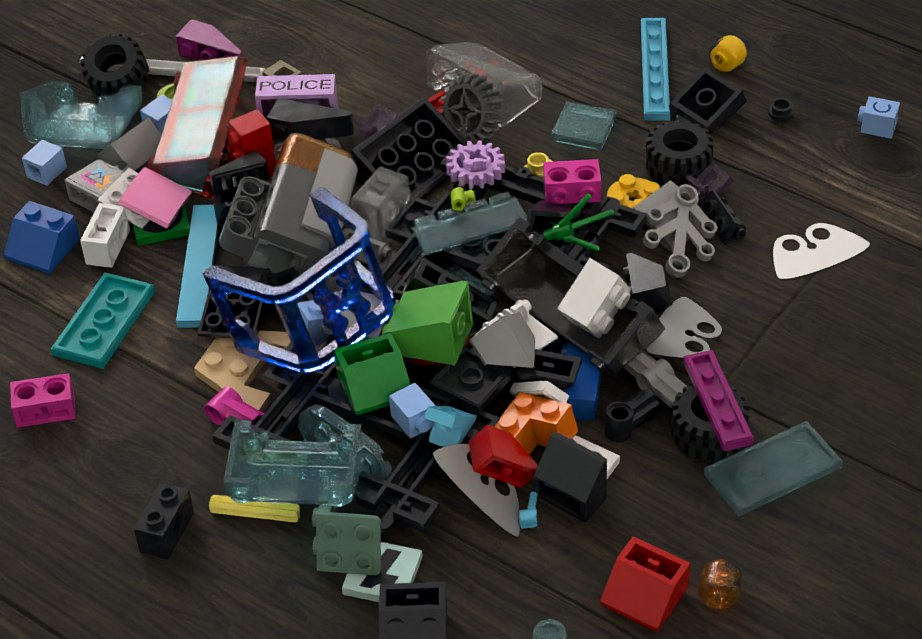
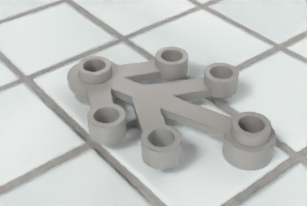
M687 184L676 187L671 194V200L658 207L649 208L646 221L653 226L659 225L664 215L677 210V217L655 230L650 229L646 231L642 240L647 248L653 249L658 246L661 239L675 232L673 253L665 265L668 275L672 278L685 276L690 268V260L684 255L686 235L696 246V255L701 261H709L715 253L714 246L704 238H712L717 231V224L710 220L697 205L699 199L696 189ZM689 213L700 224L699 232L688 220ZM651 214L657 215L658 218H654ZM705 227H709L711 231L706 230ZM648 237H653L656 241H651ZM702 250H707L709 254L704 253Z

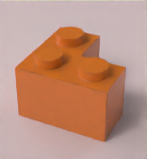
M522 392L518 393L494 426L512 433L529 455L537 445L546 447L554 432L572 439L578 432L571 404Z

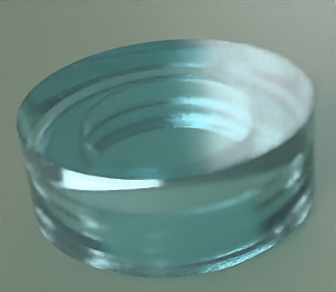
M542 620L534 627L533 639H566V629L557 620Z

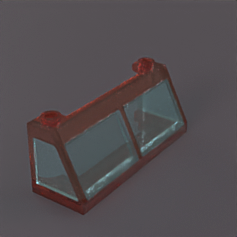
M235 56L184 63L182 72L176 73L174 87L177 88L155 157H149L148 169L193 191L192 194L212 198L213 193L209 172L220 167L228 138V124L230 120H233L236 106L240 100L248 58Z

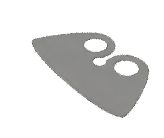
M680 297L659 318L665 330L646 350L651 354L684 358L686 355L700 353L692 352L685 346V343L688 341H696L703 346L701 352L709 351L710 348L706 341L696 336H688L685 334V331L691 330L701 337L715 338L721 334L722 328L698 304L687 297ZM701 322H706L713 325L715 331L713 333H703L697 328V325Z
M455 444L434 451L433 456L449 478L492 520L507 532L518 537L520 532L519 502L515 487L507 483L510 493L508 496H504L495 487L496 479L488 477L489 484H483L480 479L483 474L474 472L473 467L467 460V453L470 452L469 444Z

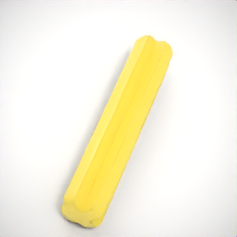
M212 495L209 502L211 513L294 523L298 522L301 512L298 504Z

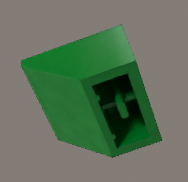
M392 333L334 349L337 375L356 416L389 406V395L410 385L401 351Z

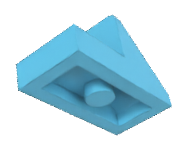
M428 406L424 418L434 422L429 441L442 447L461 444L477 416L450 406Z

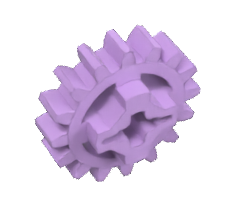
M480 140L475 145L471 141H467V146L458 144L457 150L451 149L450 156H446L447 175L451 176L452 182L459 180L460 187L468 184L469 189H473L474 185H479L482 189L485 183L494 185V179L501 180V173H505L504 154H500L499 147L492 149V143L482 145Z

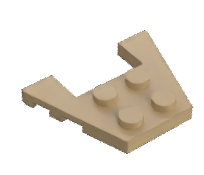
M259 331L255 340L216 337L194 367L195 376L217 392H220L226 386L233 388L241 396L243 402L264 413L271 403L270 393L249 387V385L272 352L282 353L297 335L295 332Z

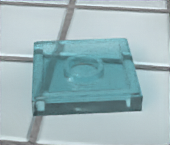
M566 102L551 133V141L602 150L616 119V111Z

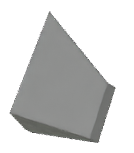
M520 312L501 317L469 340L484 366L489 364L534 368L535 336Z

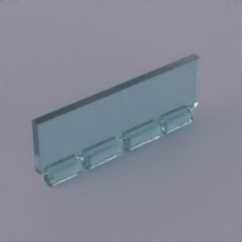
M504 192L489 197L490 205H488L485 198L465 204V213L450 208L437 213L438 221H436L434 214L414 219L415 228H413V233L424 254L427 255L509 230L519 217L527 220V215L517 198L511 199L509 192Z

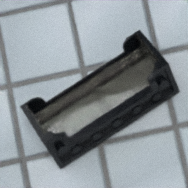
M519 217L476 270L483 278L481 281L483 286L492 293H495L496 290L500 291L513 302L528 300L532 307L529 310L530 314L590 356V362L602 372L607 368L613 374H616L662 334L665 327L653 308L642 301L639 303L634 298L632 300L629 299L623 309H618L613 317V326L607 334H602L600 339L569 321L557 308L584 266L549 243L545 236L530 229L532 225Z

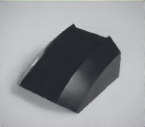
M704 67L673 99L669 108L673 121H690L691 124L697 123L701 125V128L710 130L730 118L747 101L741 89L732 86Z

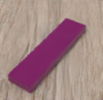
M713 350L684 356L683 364L722 450L728 451L753 445L754 437Z

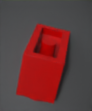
M487 425L468 441L474 472L519 488L534 478L538 465L512 433Z

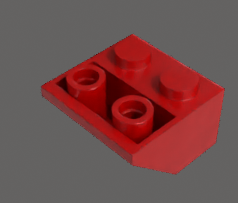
M633 536L616 559L601 597L600 605L658 633L689 587L691 563Z

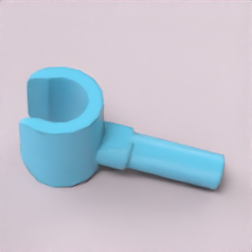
M536 492L530 493L528 509L519 510L521 529L537 527L536 502L538 494Z

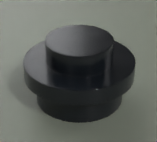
M786 98L774 99L768 107V115L777 121H785L792 118L794 115L792 102Z

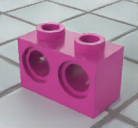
M598 159L543 162L545 201L554 204L579 203L589 193L591 198L588 202H601V175Z
M70 373L10 382L11 410L17 428L76 419L75 391Z

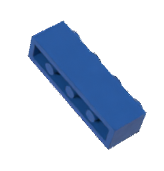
M566 323L568 328L605 353L607 334H602L600 339L574 323ZM568 341V344H562L561 354L582 358V363L574 386L563 390V392L569 395L566 403L571 404L575 419L595 421L602 371L590 362V356Z

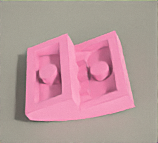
M144 167L128 186L118 204L168 228L177 218L180 209L189 201L193 191Z

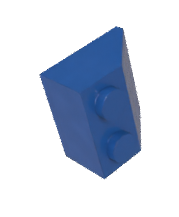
M28 201L13 218L3 254L4 259L50 274L80 240L75 216Z

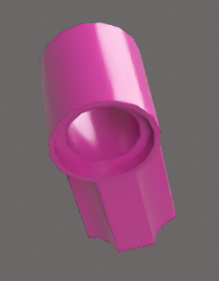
M228 386L224 387L204 406V412L207 417L219 426L222 425L229 415L252 425H256L264 415L263 412L243 402L241 396Z

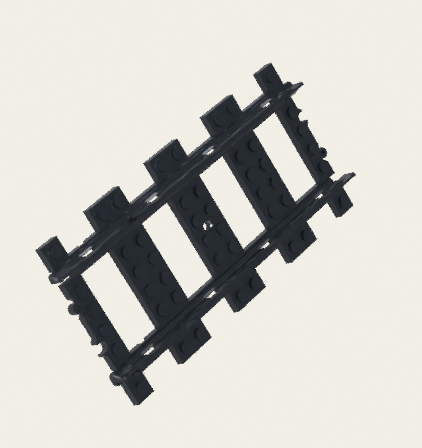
M446 157L440 163L441 172L447 173ZM505 165V173H501V180L494 179V185L485 183L482 189L479 185H474L473 189H469L468 184L462 186L464 191L473 190L476 199L475 204L467 205L462 211L452 209L451 192L449 191L446 192L437 204L413 196L385 229L386 238L404 244L381 273L356 264L326 299V303L331 309L345 288L400 301V295L409 276L423 258L431 261L434 256H438L477 270L508 232V229L466 214L486 194V187L533 204L541 200L545 201L544 178L538 176L531 177V170L527 167H522L518 169V173H515L512 167ZM459 180L453 184V189L460 187ZM605 197L603 200L601 198V202H587L579 211L581 213L579 220L611 209L614 210V214L576 228L574 237L584 241L589 237L590 243L597 246L607 236L609 230L635 238L647 222V213L621 205L620 201L613 197ZM578 203L557 205L573 209ZM513 232L487 266L492 272L526 247V243L517 232ZM564 242L560 248L556 247L582 266L586 265L589 257L594 252V250L570 242ZM530 251L499 276L501 280L529 289L525 297L547 313H550L558 300L562 302L575 282V279L535 251ZM596 261L597 263L601 264L602 266L610 270V265ZM409 266V270L406 272V274L404 276H401L404 270ZM473 321L468 337H474V334L482 328L483 323ZM330 334L319 347L294 337L263 374L265 384L283 392L256 425L229 415L212 435L214 444L242 455L239 465L244 469L246 483L253 484L252 482L263 468L268 466L278 470L280 477L286 471L294 470L295 483L304 481L327 492H334L336 502L339 504H347L352 496L355 497L356 504L375 511L382 501L383 504L388 506L389 510L381 519V541H385L386 536L397 521L425 533L440 512L439 502L418 494L419 490L439 465L433 456V452L443 448L429 441L432 428L410 439L392 418L390 405L356 416L337 375L334 349L343 347L349 338ZM351 339V342L348 345L358 343L361 341ZM557 339L541 350L554 352L557 348ZM507 366L513 369V380L526 382L516 375L517 367ZM419 386L435 406H450L477 416L461 444H469L468 441L485 426L491 425L494 427L500 420V417L484 411L477 414L429 389ZM316 404L414 445L390 477L384 480L286 438L296 429ZM283 421L282 427L274 434L275 429ZM468 452L467 460L472 466L471 454ZM414 475L415 481L410 486V488H404V486L407 484L410 478Z

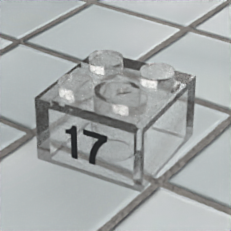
M379 167L352 197L354 229L366 235V239L371 237L388 244L390 241H393L386 238L385 229L410 200L411 190L409 189L408 176Z

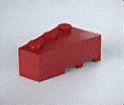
M258 109L230 120L228 124L227 164L256 150L266 160L269 178L272 179L276 169L270 123Z

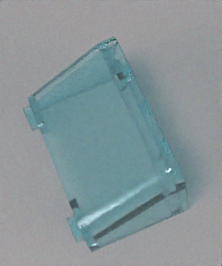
M51 81L20 92L24 136L33 144H38L41 140L58 146L105 149L120 138L142 104V86H124L114 95L98 97L99 103L76 102L75 89L71 84L64 81Z
M235 420L223 480L226 494L238 503L322 504L341 507L350 503L356 491L365 454L361 424H345L343 434L337 437V433H331L329 442L270 440L268 431H262L261 435L251 429V421Z

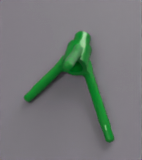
M588 193L564 219L558 222V224L553 225V228L544 230L543 235L548 241L553 239L557 241L563 240L564 242L574 243L598 252L600 250L599 246L574 237V229L613 215L614 210L611 209L571 223L574 216L591 198V194Z

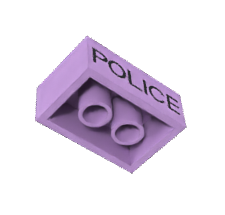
M335 74L257 76L256 106L265 118L278 98L339 109Z

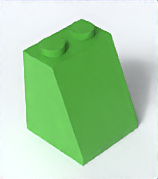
M458 281L404 292L399 303H395L390 322L384 325L382 335L392 333L403 357L418 358L455 366L473 326L468 282Z

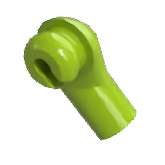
M457 187L451 192V205L455 211H462L467 205H473L476 202L473 190L464 191L462 187Z

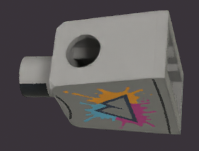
M102 160L94 161L65 179L69 200L95 212L99 204L97 200L130 166L123 160L114 166Z

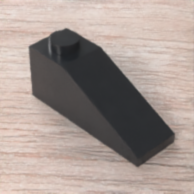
M278 98L266 117L270 123L272 138L283 141L302 142L351 136L354 133L353 116L350 111Z
M423 258L409 276L400 296L402 297L403 293L407 291L463 280ZM469 285L473 321L478 323L489 322L498 301Z

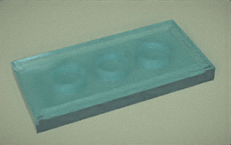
M805 421L705 467L704 476L739 517L841 469L843 461L815 429Z

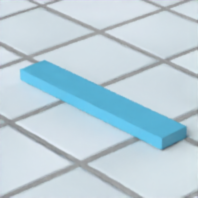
M641 18L644 121H670L666 18Z
M193 205L176 317L177 328L200 326L213 275L219 232L214 205Z

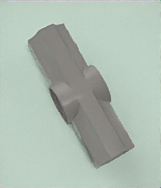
M629 342L617 359L621 363L639 346L636 343L632 344ZM644 350L623 367L636 378L640 390L648 388L670 408H672L673 401H675V396L678 392L683 393V388L686 387L683 382L675 377L673 368L666 360L659 359L656 361Z

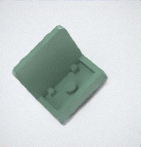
M323 496L319 507L314 508L312 515V526L316 527L313 555H317V571L364 575L379 574L381 570V519L375 515L336 513V497Z

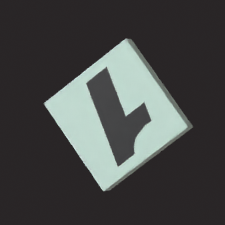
M381 542L380 573L377 575L347 573L342 586V594L379 602L380 584L414 582L423 557L422 550Z

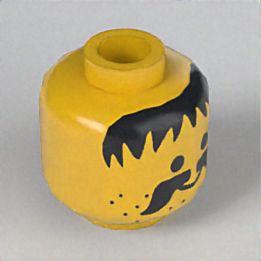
M732 35L724 36L715 42L709 50V58L712 65L722 72L734 70L745 61L747 56L745 44L741 39Z

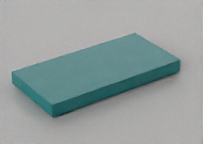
M105 272L51 347L52 356L103 369L156 292L154 285Z

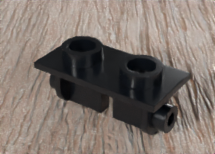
M711 189L701 210L710 220L717 224V235L724 245H727L730 237L743 238L746 235V226L741 223L738 217H733L735 213L728 205L727 199L718 196L716 191Z

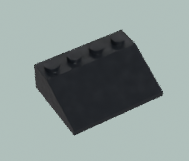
M424 97L354 148L348 158L352 159L357 166L356 179L361 185L376 194L378 193L370 188L371 185L376 187L380 193L386 188L387 190L381 197L398 208L403 209L413 196L418 198L424 197L450 177L447 173L441 172L440 163L449 154L451 149H457L458 144L467 146V141ZM375 180H378V181L384 182V183H386V184H387V182H390V183H389L390 187H387V186H385V185L376 183V182H374V181H375Z

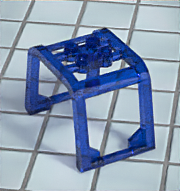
M324 187L315 190L310 194L318 218L327 223L336 246L331 249V253L292 282L280 287H272L238 276L215 265L210 266L203 272L212 298L217 305L237 352L299 373L317 371L335 361L334 349L360 342L392 316V310L396 303L393 291L385 282L370 242L371 234L367 221ZM339 221L355 232L347 241ZM362 250L370 271L353 258ZM335 270L338 272L336 285L342 289L337 292L329 290L324 281ZM361 286L381 300V303L369 314L371 303L361 295ZM313 287L315 289L313 300L316 305L320 306L324 316L323 325L332 331L335 338L334 341L319 352L315 349L295 300ZM233 292L265 303L275 304L295 353L261 341L247 323L235 319L225 294L230 295ZM345 310L354 313L357 321L347 331L345 330L349 324L348 319L340 314L341 311Z

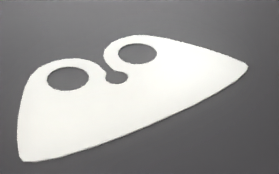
M827 223L813 224L808 227L805 235L811 243L817 245L815 249H809L807 242L797 235H784L775 241L773 248L775 271L779 279L807 275L854 257L867 249L870 243L862 237ZM816 228H824L829 231L830 236L827 239L819 240L813 237L812 232ZM787 239H794L799 242L800 247L796 251H788L783 248L782 243Z

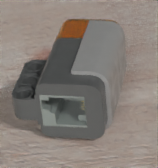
M302 133L290 134L282 146L268 182L251 176L241 179L219 238L221 247L230 253L243 257V267L270 268L272 275L294 267L310 292H312L317 282L323 277L324 268L330 263L345 221L358 171L352 155L344 149Z

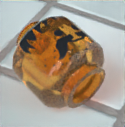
M718 559L705 564L700 570L699 597L707 606L717 610L726 609L734 605L740 598L742 573L738 567L724 559Z

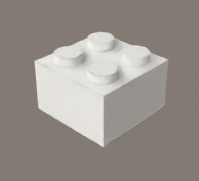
M589 258L557 309L569 321L600 339L601 335L607 334L613 326V317L618 309H623L628 303L631 289L619 275Z

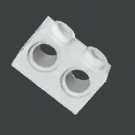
M98 204L80 240L87 265L113 267L130 232L125 206Z

